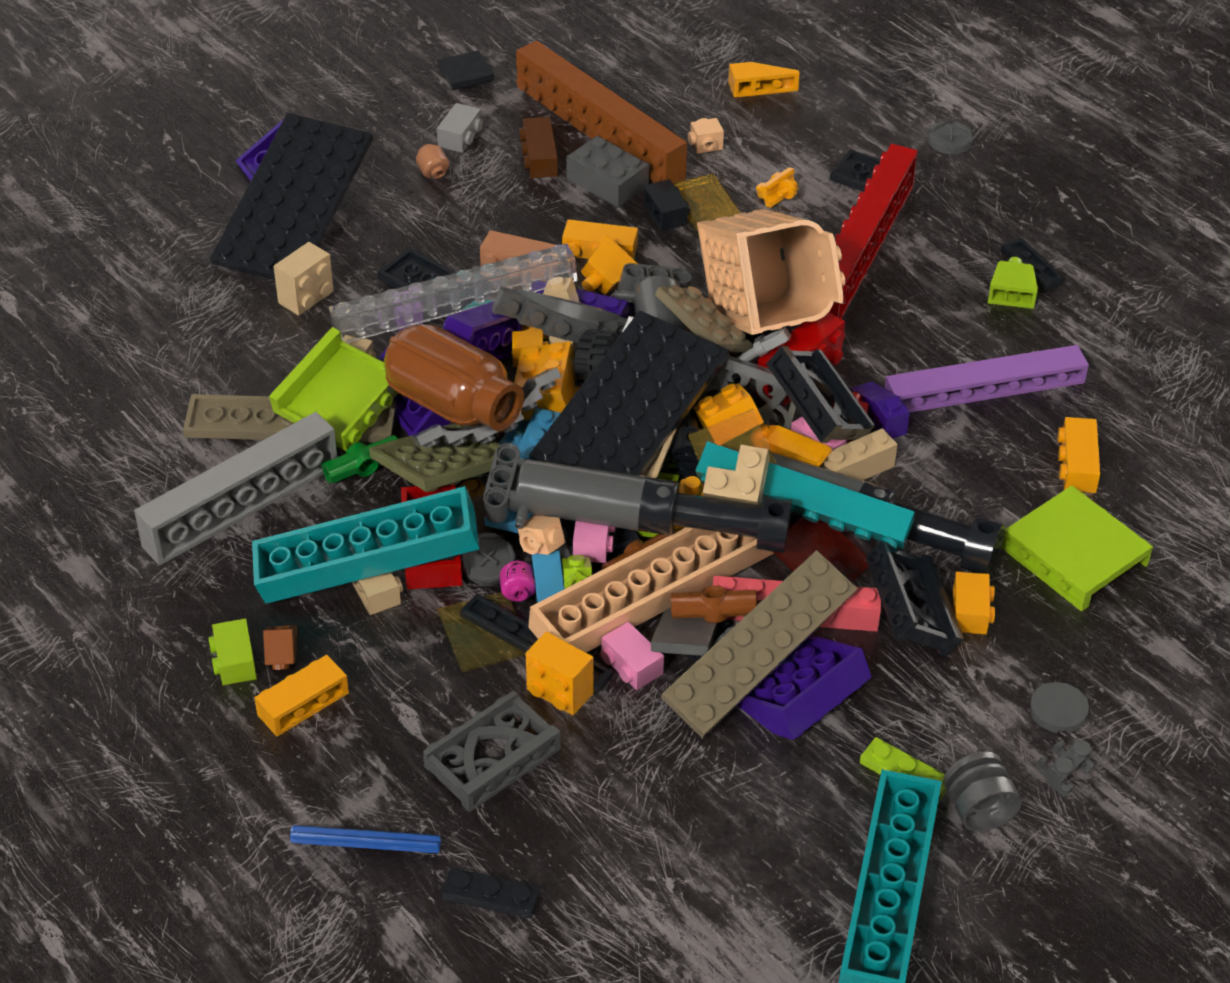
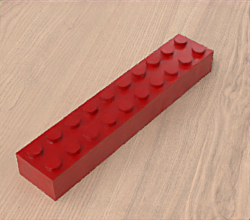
M891 143L887 152L883 151L880 164L875 165L872 178L867 179L865 191L859 193L857 205L852 206L849 219L844 220L841 233H837L835 236L836 246H839L842 258L838 262L839 269L845 277V286H842L843 303L834 301L829 313L842 319L913 188L918 150Z

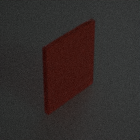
M803 517L789 529L785 553L772 551L794 572L817 550L851 583L869 567L866 556L840 531L830 528L828 526L829 523L821 520L815 523Z

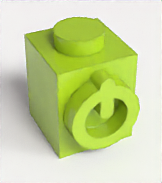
M571 555L568 558H562L564 589L592 575L590 557Z

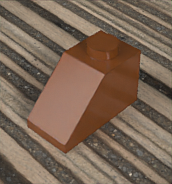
M297 625L268 626L263 630L265 665H272L273 670L289 669V664L296 662Z

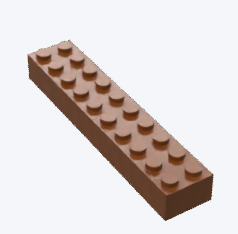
M536 40L516 50V82L520 90L530 95L591 139L599 136L648 163L649 179L653 183L670 179L675 186L686 179L687 142L539 41Z

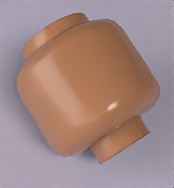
M424 145L418 150L416 156V164L426 178L439 179L448 170L449 160L443 149L438 145Z

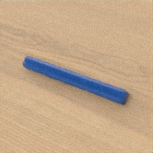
M293 825L290 830V841L299 844L439 853L441 847L439 835Z

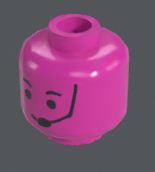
M516 560L506 564L501 569L499 574L501 592L506 599L520 602L531 598L535 594V578L533 567L530 564Z

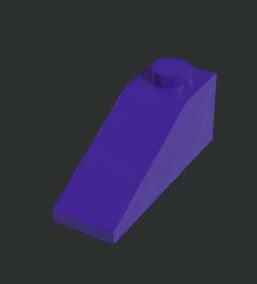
M874 382L849 388L851 392L860 394L862 401L868 404L867 415L874 423L876 431L883 428L892 439L907 434L910 412L898 395Z

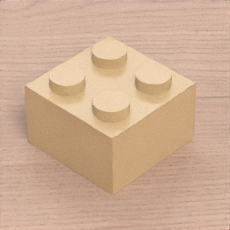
M310 242L274 265L278 303L297 315H301L334 291L330 254Z

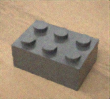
M599 136L594 137L566 157L568 180L618 208L643 191L644 185L649 184L648 163Z

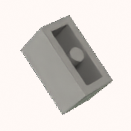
M455 103L437 127L438 146L463 153L467 146L471 145L475 135L482 130L483 119H481V109Z

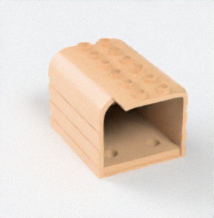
M764 209L753 210L750 213L734 214L731 217L715 218L716 220L697 222L709 298L716 305V309L731 320V324L735 328L754 335L763 333L766 330L772 331L781 329L784 326L799 325L807 321L812 322L823 318L831 310L834 301L843 303L842 286H845V277L839 269L838 262L842 258L839 246H836L833 233L824 231L817 223ZM781 248L784 249V256H785V260H784V261H782V259H781V253H780V249H781Z

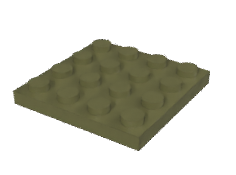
M452 423V424H448V425L441 426V427H446V428H461V427H467V426H465V425L460 426V425H457V424ZM407 436L370 447L369 452L373 460L423 491L432 492L436 491L438 487L447 484H458L461 480L470 477H481L484 473L490 472L495 451L500 444L493 440L481 444L480 441L472 442L470 437H468V440L464 443L453 446L452 443L444 444L441 437H439V443L425 449L424 445L416 446L412 437Z

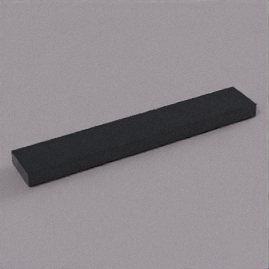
M476 594L460 610V617L525 655L538 640L529 629L528 622L479 594ZM593 660V694L597 695L612 679L613 671Z

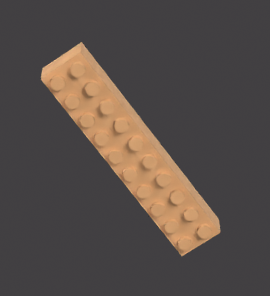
M686 527L531 606L528 627L538 639L547 631L586 653L601 645V637L626 622L636 627L664 612L665 609L671 608V593L701 592L704 588L713 585V576L731 577L776 552L756 549L757 538Z

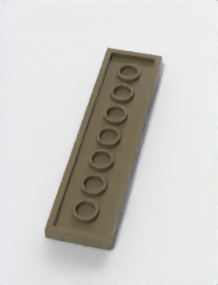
M191 394L183 434L184 438L265 440L294 423L273 412L269 396ZM393 400L390 407L382 411L375 424L369 426L362 434L359 442L374 443L393 436L397 408L396 400Z
M816 550L665 690L660 698L703 738L852 597L858 588Z

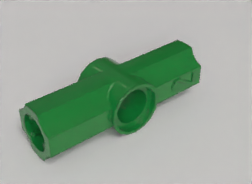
M393 435L367 446L362 442L355 443L348 448L346 454L321 463L326 481L332 484L355 474L361 477L373 474L380 463L370 457L369 448L397 440V437Z

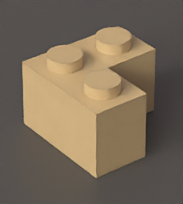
M740 445L735 471L708 466L703 489L704 497L761 505L770 461L768 449Z

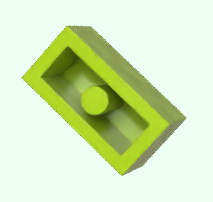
M246 619L212 624L214 636L208 637L211 654L217 653V657L212 658L214 675H221L222 686L256 680Z

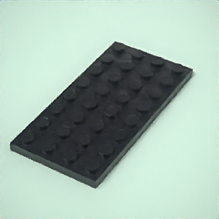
M287 113L210 257L211 263L275 280V264L308 242L319 247L373 141L372 133Z
M639 310L530 452L529 459L636 476L643 475L663 448L664 443L673 431L677 429L729 357V349Z

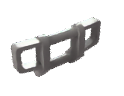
M786 326L765 336L762 334L755 339L753 348L737 358L755 364L769 350L787 342L791 334ZM718 372L711 380L710 385L719 383ZM734 374L733 379H736L740 375Z

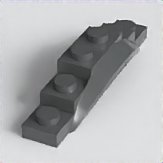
M500 287L492 306L494 313L516 318L519 324L542 329L544 335L579 343L581 335L589 329L621 331L622 333L628 320L620 317L619 314L590 305L522 289L513 290L505 287Z
M557 367L549 368L526 380L522 388L524 392L523 412L536 407V401L543 398L539 388L544 391L556 385L554 380L561 377ZM521 412L516 421L504 430V433L519 427L517 422L524 419ZM484 424L461 428H446L440 425H433L411 437L416 446L424 445L426 449L439 443V437H441L444 444L452 443L453 446L464 443L468 440V437H470L472 442L480 441L481 444H485L496 438L494 434L497 431Z

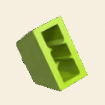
M1012 257L1008 262H998L990 284L988 303L1034 309L1038 289L1034 267L1031 264L1022 263V260L1018 257Z

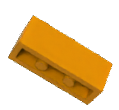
M567 220L562 236V256L590 259L604 237L608 235L634 260L638 246V228Z
M1065 417L1064 425L1058 428L1057 442L1062 443L1059 446L1058 461H1063V464H1060L1059 480H1064V490L1072 485L1080 492L1096 493L1100 478L1097 419Z
M325 655L254 697L257 716L277 737L349 694L347 675L328 655Z

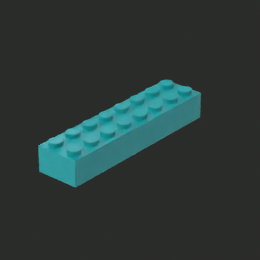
M464 486L252 541L254 586L265 604L479 550L474 505Z
M882 769L840 970L839 983H905L942 781Z

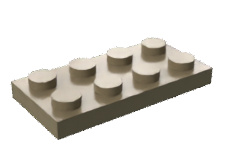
M674 285L658 287L655 295L695 335L729 349V352L745 353L751 349L753 344L745 337V333L736 329L731 324V320L716 309L714 303L701 295L702 292L692 286L682 288Z

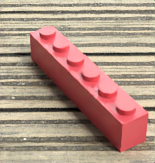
M713 576L712 586H721L726 591L756 590L758 605L783 581ZM857 587L858 589L855 594L820 627L878 632L881 599L877 588ZM729 616L725 620L741 621L744 616Z

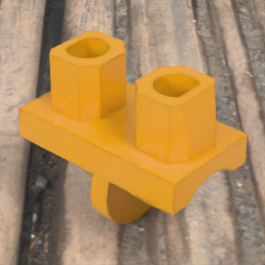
M787 168L781 173L776 172L768 182H761L756 186L758 198L764 199L766 207L771 208L785 198L792 199L796 196L798 184L794 180V168Z

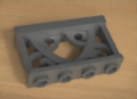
M730 355L718 371L719 384L710 385L709 383L694 404V406H697L698 402L705 398L711 390L720 389L721 391L722 388L730 384L729 382H735L733 376L734 374H739L741 377L739 384L743 388L748 385L752 378L756 379L758 395L767 403L758 409L764 421L762 424L769 425L770 419H774L778 423L777 414L772 412L777 409L784 416L785 423L783 427L791 430V424L797 420L799 413L792 401L789 411L780 405L787 397V394L769 368ZM767 384L773 388V391L768 393L774 396L772 399L764 392V387ZM753 429L749 430L744 434L749 436L752 433Z
M512 691L508 695L500 697L484 711L477 712L472 719L463 725L452 729L448 735L439 741L431 743L423 752L424 767L429 772L431 771L462 802V806L470 813L561 750L560 731L554 725L550 726L519 697L516 691ZM515 714L523 720L518 729L514 728V718L510 722L504 721ZM528 726H530L538 735H534L530 732H527L526 730ZM479 740H507L505 744V757L500 761L492 758H482L474 761L475 750ZM515 742H517V743H516V747H519V748H517L516 750L512 751L511 748H512L513 744H514ZM454 755L457 757L449 760L450 764L461 765L464 763L463 766L458 768H448L442 764ZM483 766H489V767H490V768H488L487 770H485L484 772H482V771H483ZM466 774L468 783L464 785L456 776Z

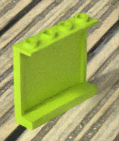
M332 327L271 393L269 398L273 412L293 423L317 412L334 428L336 446L347 451L351 445L360 441L362 434L369 426L375 424L382 411L390 407L398 392L390 387L386 380L384 362L343 342L341 331Z
M1071 485L1006 528L1001 548L1077 609L1083 611L1089 607L1092 594L1138 562L1146 567L1149 564L1153 546Z

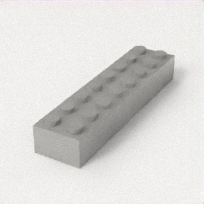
M314 412L135 509L134 512L142 548L160 566L324 475L321 463L337 457L334 428L317 412Z

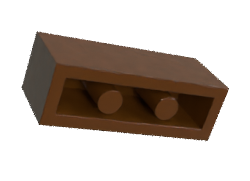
M550 117L523 118V128H519L522 155H527L524 156L525 170L529 169L530 179L558 177L557 153Z

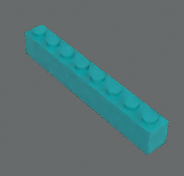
M707 441L696 468V474L701 483L705 484L708 466L735 471L739 452ZM769 462L761 504H763L764 495L793 499L791 513L794 511L803 514L802 517L808 521L817 523L818 520L829 523L828 526L834 530L844 531V529L853 531L856 537L863 540L873 538L885 541L889 547L895 549L897 547L904 548L914 521V511Z

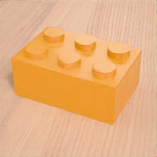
M571 341L522 348L514 383L523 388L528 378L549 368L557 367L561 377L554 380L555 386L544 391L539 388L543 398L536 401V407L561 413L572 399L576 381L575 353ZM536 407L525 412L521 410L524 417L523 420H531Z

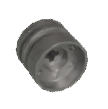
M993 752L970 754L954 763L944 775L943 784L953 804H955L957 813L965 828L972 832H984L995 829L1012 819L1021 808L1022 800L1012 780L1009 779V775L999 755Z

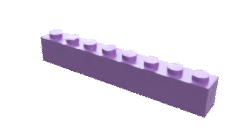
M1078 345L890 375L886 376L885 389L898 395L909 412H916L1083 384L1086 380L1089 364Z

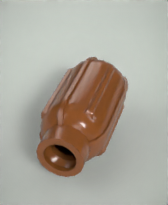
M417 324L408 326L390 338V344L385 353L384 368L389 386L399 394L451 423L460 426L473 427L484 424L498 432L510 427L518 418L524 403L523 389L507 379L506 369L494 356L433 325Z

